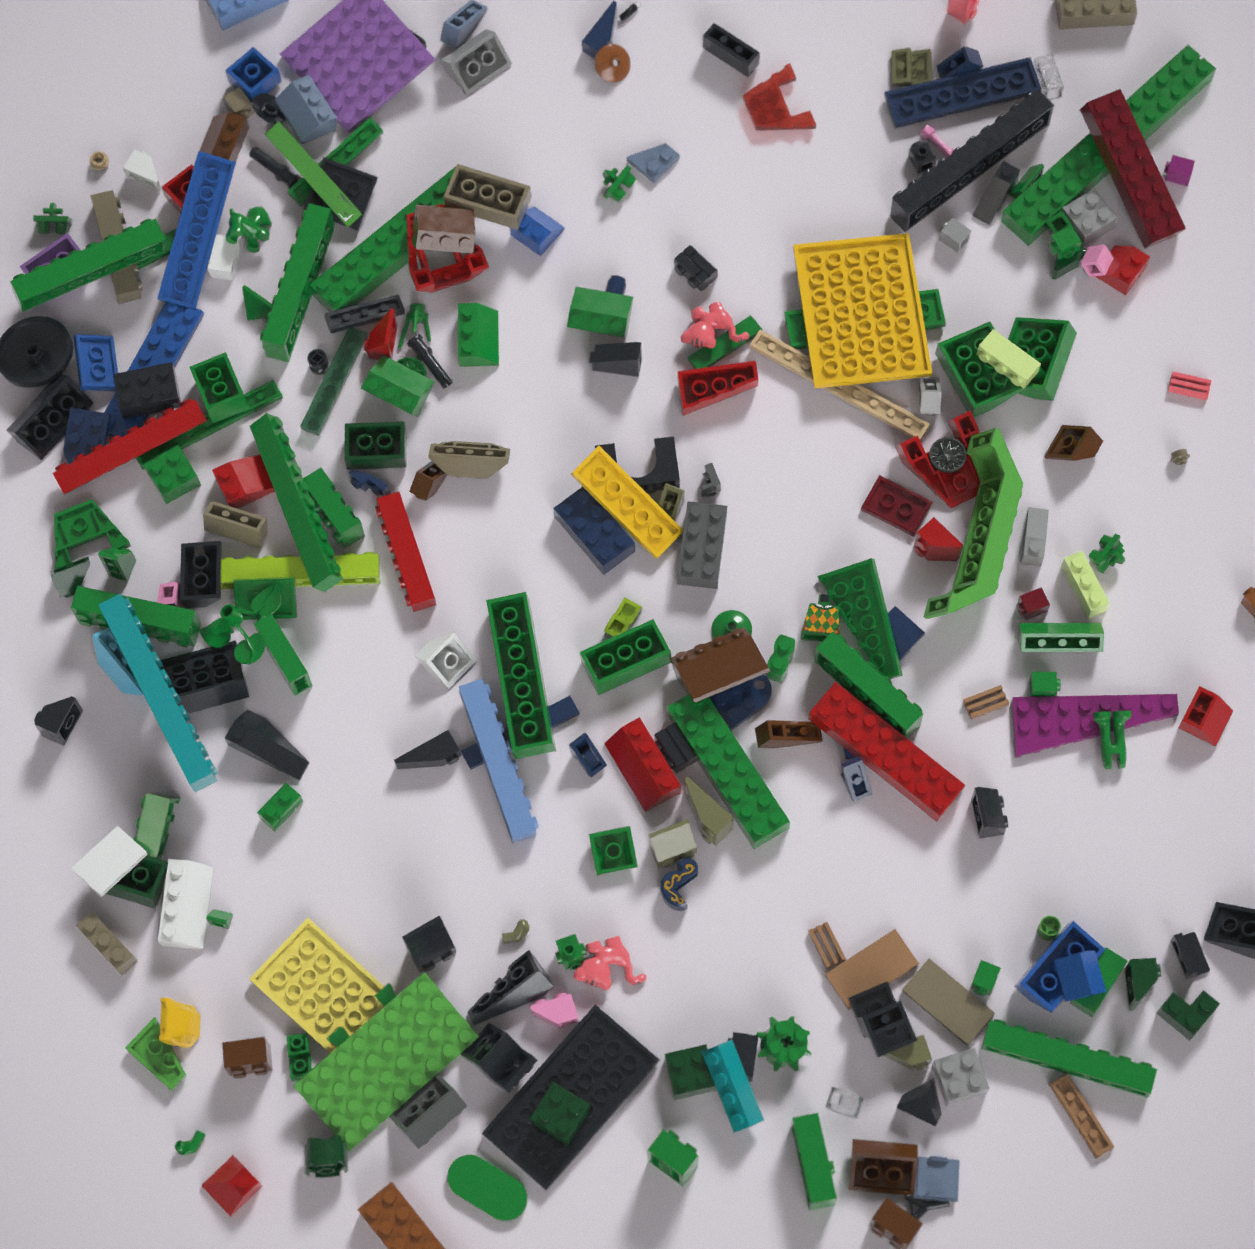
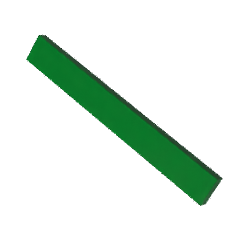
M271 380L244 394L250 409L216 423H212L207 413L204 415L207 422L137 457L136 459L141 469H145L143 464L177 445L183 450L282 399L283 396L275 381Z

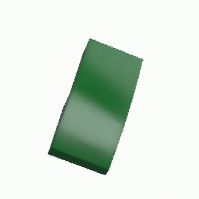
M308 1033L286 1036L292 1082L299 1081L312 1069Z

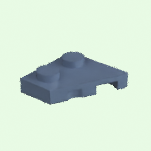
M665 143L632 154L627 157V162L651 182L655 183L680 159V154Z

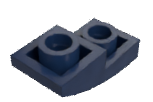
M356 470L349 472L350 483L356 489L360 488L366 492L370 488L375 495H381L382 497L390 494L389 485L377 477Z

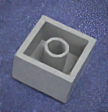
M1095 189L1062 208V212L1073 225L1080 240H1084L1083 247L1115 227L1117 217Z
M975 1047L934 1060L932 1067L946 1106L988 1092L989 1085Z

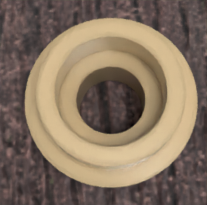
M101 151L94 152L90 157V165L95 170H103L109 164L108 156Z

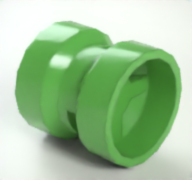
M1054 916L1044 917L1037 929L1039 937L1045 941L1054 940L1060 932L1061 923Z

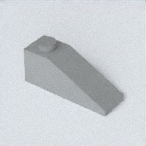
M1028 508L1021 564L1041 567L1045 553L1049 510Z

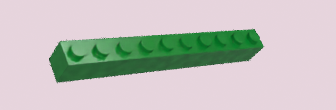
M266 413L249 427L312 587L326 592L343 580L340 572L341 568L335 560L334 550L329 545L328 535L323 530L321 518L317 514L314 507L315 503L309 495L308 485L303 480L302 470L297 465L295 453L291 449L289 438L282 427L283 423L279 417Z

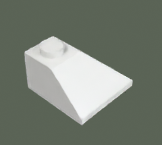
M454 632L429 641L415 655L424 668L448 689L477 661Z

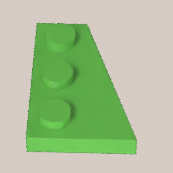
M154 1017L125 1049L167 1088L173 1091L187 1075L171 1045L159 1040L160 1024L156 1017Z

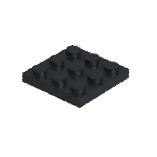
M323 157L320 168L362 213L349 226V228L358 231L378 177ZM311 188L304 210H307L308 204L330 208L318 193ZM331 209L334 222L346 226Z

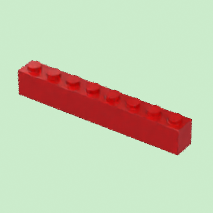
M189 398L179 403L181 407L173 410L171 407L162 412V417L156 419L154 416L144 421L145 426L139 429L137 426L130 428L126 431L127 435L121 438L117 435L109 439L110 444L104 447L101 444L90 449L92 453L86 456L82 453L74 457V462L69 465L62 463L55 467L56 471L53 472V475L63 494L65 495L207 422L196 399L191 401Z

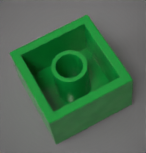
M179 445L143 464L148 476L166 505L201 485L197 474Z

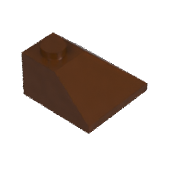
M1062 425L1044 457L1045 459L1069 461L1092 458L1099 451L1103 440L1091 426Z

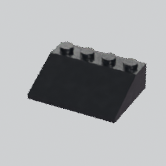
M236 640L229 642L221 648L208 647L161 660L164 667L160 669H164L172 682V685L169 687H174L182 701L179 703V706L183 705L187 713L201 711L250 697L243 666L234 656V650L237 646Z

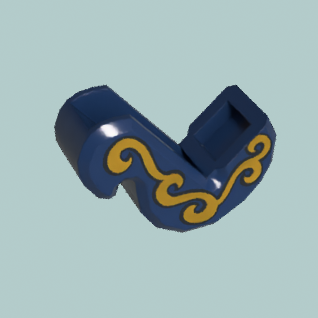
M691 858L679 861L677 864L679 871H671L661 880L660 894L668 907L676 911L688 909L687 903L677 891L698 875L697 862Z

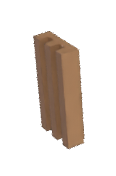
M1001 685L963 699L971 720L1009 705ZM995 693H999L998 695H995V696L990 697V698H988V699L982 700V701L977 702V703H975V704L969 705V704L972 703V702H975V701H977V700L983 699V698L988 697V696H990V695H993V694H995ZM996 700H1002V702L986 707L974 713L972 711L973 709L984 706Z
M828 922L808 930L826 969L846 960ZM822 930H826L839 956L838 959L834 955ZM817 932L832 959L830 963L815 935Z

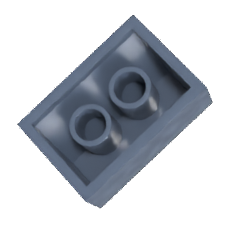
M310 75L292 81L275 98L276 105L301 144L336 131L337 117Z

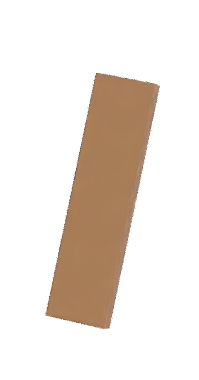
M1066 1073L1049 1083L1051 1090L1095 1159L1112 1150L1115 1146L1069 1074Z

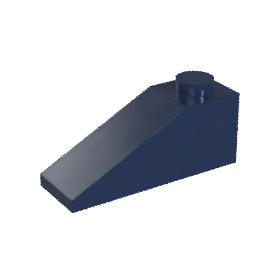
M616 1L610 4L582 40V51L594 59L597 52L603 46L613 42L617 16Z

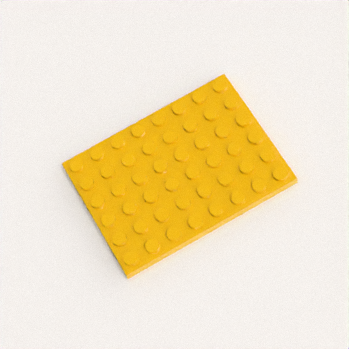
M909 233L793 245L814 389L932 376Z

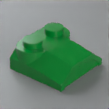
M630 826L589 834L597 875L638 867Z

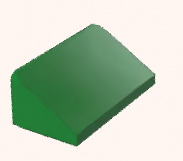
M1038 164L1030 167L1009 195L1015 199L1019 197L1042 176L1044 165Z

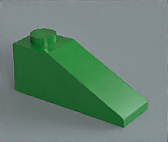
M110 548L99 551L98 556L108 575L128 582L136 563L132 551L126 548Z

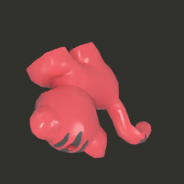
M715 302L709 305V313L705 312L702 307H697L691 311V318L695 324H692L687 331H684L681 335V342L690 343L698 348L707 347L711 349L716 345L714 329L728 330L729 339L736 343L748 339L749 334L744 332L736 335V328L731 316L724 310L720 302Z
M619 936L606 939L604 941L605 946H602L600 941L586 944V952L594 954V956L584 960L581 967H578L574 972L575 980L584 981L588 985L600 987L603 990H609L611 987L609 964L623 966L625 980L632 985L642 984L646 981L645 974L633 976L630 954L623 946Z

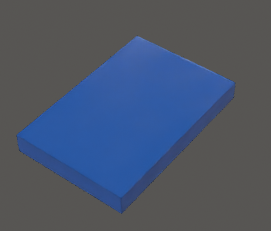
M75 334L73 338L80 390L116 392L113 374L118 373L113 336Z

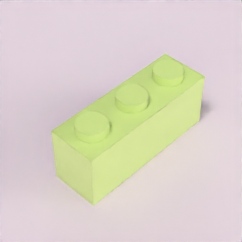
M994 329L982 341L977 350V355L983 362L992 365L998 373L1006 375L1013 384L1021 386L1023 389L1035 377L1041 366V363Z
M1083 551L1065 557L1061 568L1087 618L1089 619L1106 612L1109 601Z

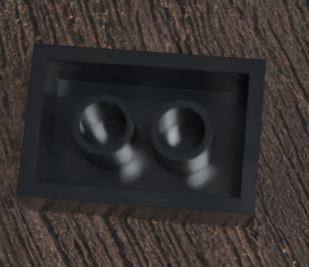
M172 362L113 374L119 410L123 419L161 412L171 407L173 409L181 407L179 404L181 403L177 376Z

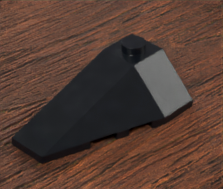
M248 709L233 722L225 736L228 746L299 781L309 765V761L266 718Z
M530 950L516 959L508 967L510 971L503 979L498 978L494 982L496 984L494 989L490 993H484L468 1011L474 1025L533 1002L546 995L554 987L548 974Z

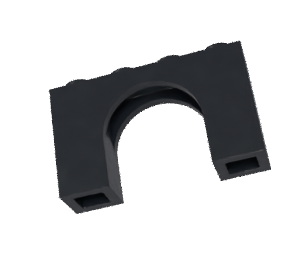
M674 436L655 438L656 465L654 469L646 476L631 477L648 494L654 493L657 490H663L666 483L680 488ZM615 443L595 445V448L600 446L617 463Z

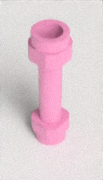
M929 125L925 126L920 133L923 138L934 143L946 155L945 158L949 157L954 148L951 150L935 135L936 131Z

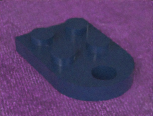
M70 408L63 448L65 459L69 464L74 462V457L82 453L84 455L92 453L90 449L99 444L102 447L106 446L111 417L109 413Z
M763 674L712 695L709 698L732 731L769 703L772 686L769 679ZM756 681H763L765 687L759 690L753 684Z

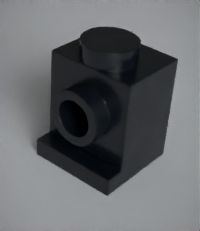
M917 141L911 145L908 156L917 174L923 173L927 169H933L937 158L933 155L928 143Z

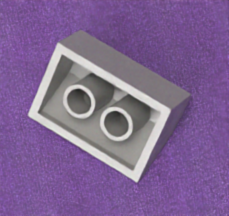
M487 29L441 60L449 76L466 95L512 65L496 33Z

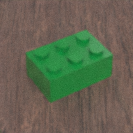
M226 352L189 367L212 423L250 409Z
M662 1129L647 1150L648 1162L683 1187L698 1167L699 1155L696 1153L697 1149L689 1143L684 1145L678 1140L680 1137L673 1131L669 1130L667 1132Z

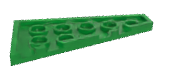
M870 558L817 576L827 589L828 595L831 596L836 606H838L839 613L852 634L857 638L861 649L865 651L869 661L877 668V672L882 676H887L890 680L903 676L875 559Z

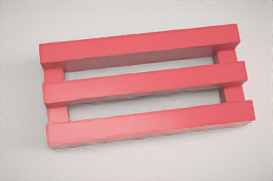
M1173 371L1168 392L1207 400L1212 380ZM1175 384V385H1179V386H1184L1185 388H1188V389H1197V390H1201V391H1205V392H1204V393H1202V392H1197V391L1188 390V389H1184V388H1180V387H1175V386H1173V385Z

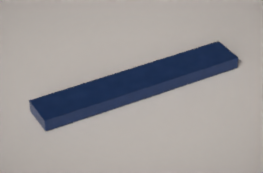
M571 696L548 706L552 728L580 715ZM507 727L504 729L505 733H503L502 735L504 741L508 740L511 747L509 730ZM477 743L461 751L470 770L484 764Z

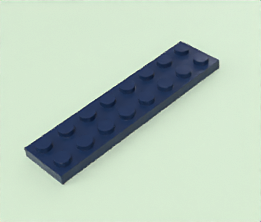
M1031 57L887 91L884 92V97L894 127L898 128L1023 98L1031 92H1036L1038 89L1042 91Z

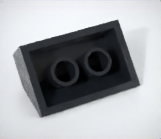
M221 541L181 543L180 601L186 609L207 607L221 599Z

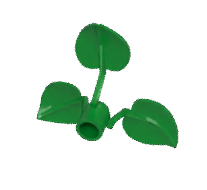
M275 583L260 592L251 602L250 608L252 611L242 609L241 607L235 608L232 604L223 606L220 611L222 618L215 620L207 627L199 629L204 641L214 648L224 647L230 642L235 626L245 638L235 647L234 656L236 660L241 664L251 665L255 663L264 653L265 640L259 633H254L248 637L240 626L243 622L242 613L257 616L258 614L260 616L273 615L281 604L279 585Z

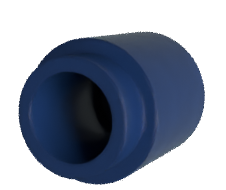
M612 275L607 281L605 291L624 295L626 289L625 278Z

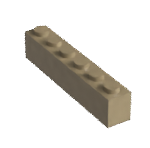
M113 190L90 195L102 241L111 234L116 236L122 233V225L126 224L123 213L119 214L118 208H122L119 196L115 197ZM136 263L111 274L119 304L141 299L140 291L144 290L141 279H136V274H139Z

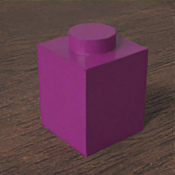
M1172 155L1171 161H1167L1164 173H1167L1165 181L1188 186L1195 160Z

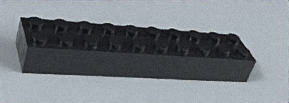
M1039 89L1034 93H1029L1020 104H1014L1008 113L998 116L993 124L990 126L986 125L977 136L970 137L965 145L954 149L949 157L942 158L933 169H927L921 178L917 181H911L905 190L898 191L892 198L890 217L904 232H907L1048 126L1054 104Z

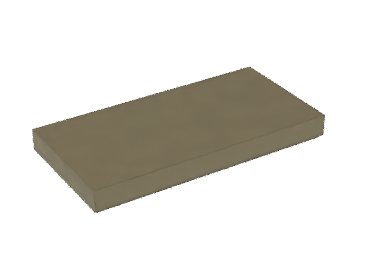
M930 958L902 989L904 994L966 1046L973 1041L995 1014Z

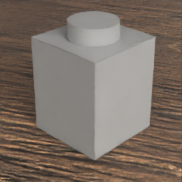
M954 218L948 223L945 222L939 230L941 232L939 240L957 253L970 240L971 230Z

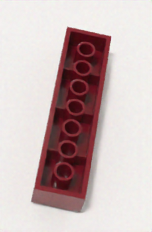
M1121 89L1087 102L1080 109V112L1144 248L1146 249L1179 235L1186 227Z

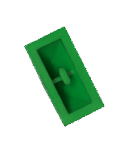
M244 285L242 290L247 321L265 319L268 312L272 311V303Z

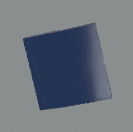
M894 606L889 611L888 617L900 662L925 635V632Z

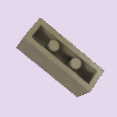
M211 501L203 514L204 531L260 548L268 534L267 518Z
M92 911L76 925L121 975L137 962L133 954Z

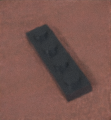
M399 294L325 313L324 318L332 334L380 321L390 309L395 310L396 316L404 315L405 309Z

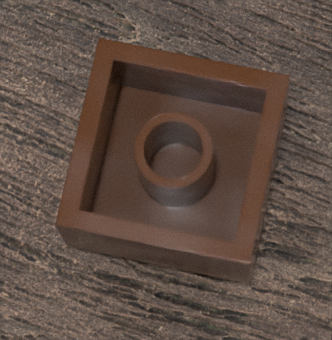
M265 1037L222 1042L224 1068L233 1078H244L246 1074L255 1073L257 1076L268 1074L267 1071L273 1070L271 1046Z
M887 1197L869 1224L872 1227L871 1231L880 1238L884 1236L889 1239V1244L895 1249H907L923 1225L922 1222Z

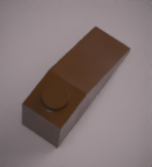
M766 720L755 728L758 748H783L823 742L821 729L812 722Z

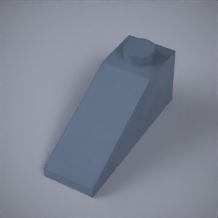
M470 0L444 21L440 41L455 49L466 41L488 7L475 0Z

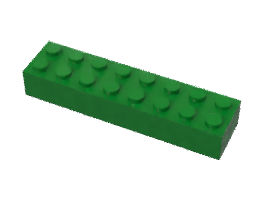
M308 204L307 210H304L302 213L301 227H298L296 230V242L291 245V256L289 261L285 262V273L283 278L279 280L278 294L273 297L272 311L268 312L266 328L261 331L260 341H262L266 356L285 362L290 361L312 297L309 284L319 276L335 229L331 209L313 204Z
M156 218L153 220L146 219L137 227H127L116 236L111 234L105 237L102 242L90 243L81 251L74 250L68 253V256L65 258H55L44 267L40 265L34 267L30 273L25 275L21 273L14 276L13 280L10 281L12 291L22 312L165 251L166 238Z
M526 592L486 600L512 752L516 759L556 751L528 595Z
M686 695L667 706L668 718L672 723H676L697 755L698 764L753 849L789 829L790 821L710 698L707 697L694 703L690 696Z

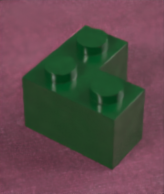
M1204 990L1191 1005L1187 1004L1173 992L1156 1014L1190 1041L1220 1003Z

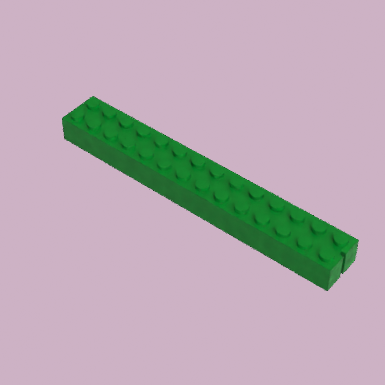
M1189 45L1183 48L1126 100L1145 141L1213 80L1216 68L1205 58L1200 59L1201 55ZM1091 133L1086 135L1003 210L1001 222L1028 246L1047 230V220L1062 211L1064 206L1088 193L1109 174Z

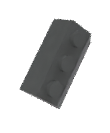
M437 1074L389 1117L419 1149L427 1144L436 1133L444 1129L454 1117L460 1115L467 1105L455 1089Z

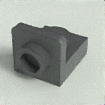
M706 464L705 473H702L706 485L701 486L700 489L702 497H711L721 491V483L713 464Z

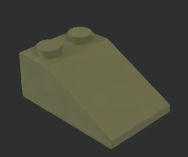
M687 776L684 779V792L702 834L701 837L708 844L713 843L717 846L733 829L734 817Z

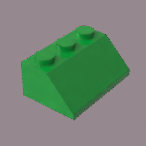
M576 286L570 305L567 327L625 338L628 334L634 297Z
M458 303V359L460 367L499 366V313L497 310L479 303Z
M383 355L369 371L361 389L418 417L435 381Z

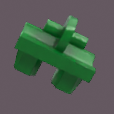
M627 165L618 176H616L618 172L616 168H613L611 171L604 170L602 173L605 178L603 184L607 186L609 183H612L604 193V198L608 199L611 197L619 202L624 197L626 192L619 187V184H624L628 189L633 185L636 178L629 172L632 168Z
M50 203L49 208H43V214H49V216L33 215V221L37 223V232L40 234H49L50 224H56V234H67L69 224H72V218H69V216H57V214H63V208H57L56 203Z
M1115 533L1111 537L1104 534L1099 542L1100 547L1104 548L1102 552L1094 549L1089 554L1090 562L1097 566L1099 572L1104 573L1109 565L1113 567L1116 563L1123 564L1125 562V558L1122 555L1125 550L1120 542V535Z

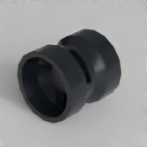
M321 349L312 350L307 357L310 370L316 375H322L329 369L327 355Z

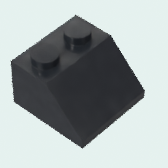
M71 696L45 705L36 714L34 725L42 737L65 746L83 709L77 699Z
M975 787L971 801L979 839L1004 835L1006 828H1008V819L1002 812V808H1004L1003 796H999L998 789Z

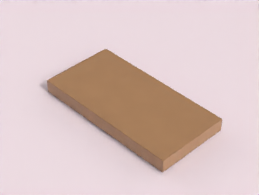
M896 929L827 972L825 977L849 1011L852 1008L847 998L884 982L890 984L917 967L919 963Z

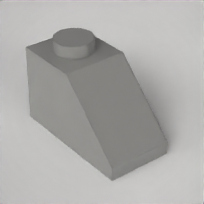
M919 378L920 413L926 416L940 414L942 391L939 378Z

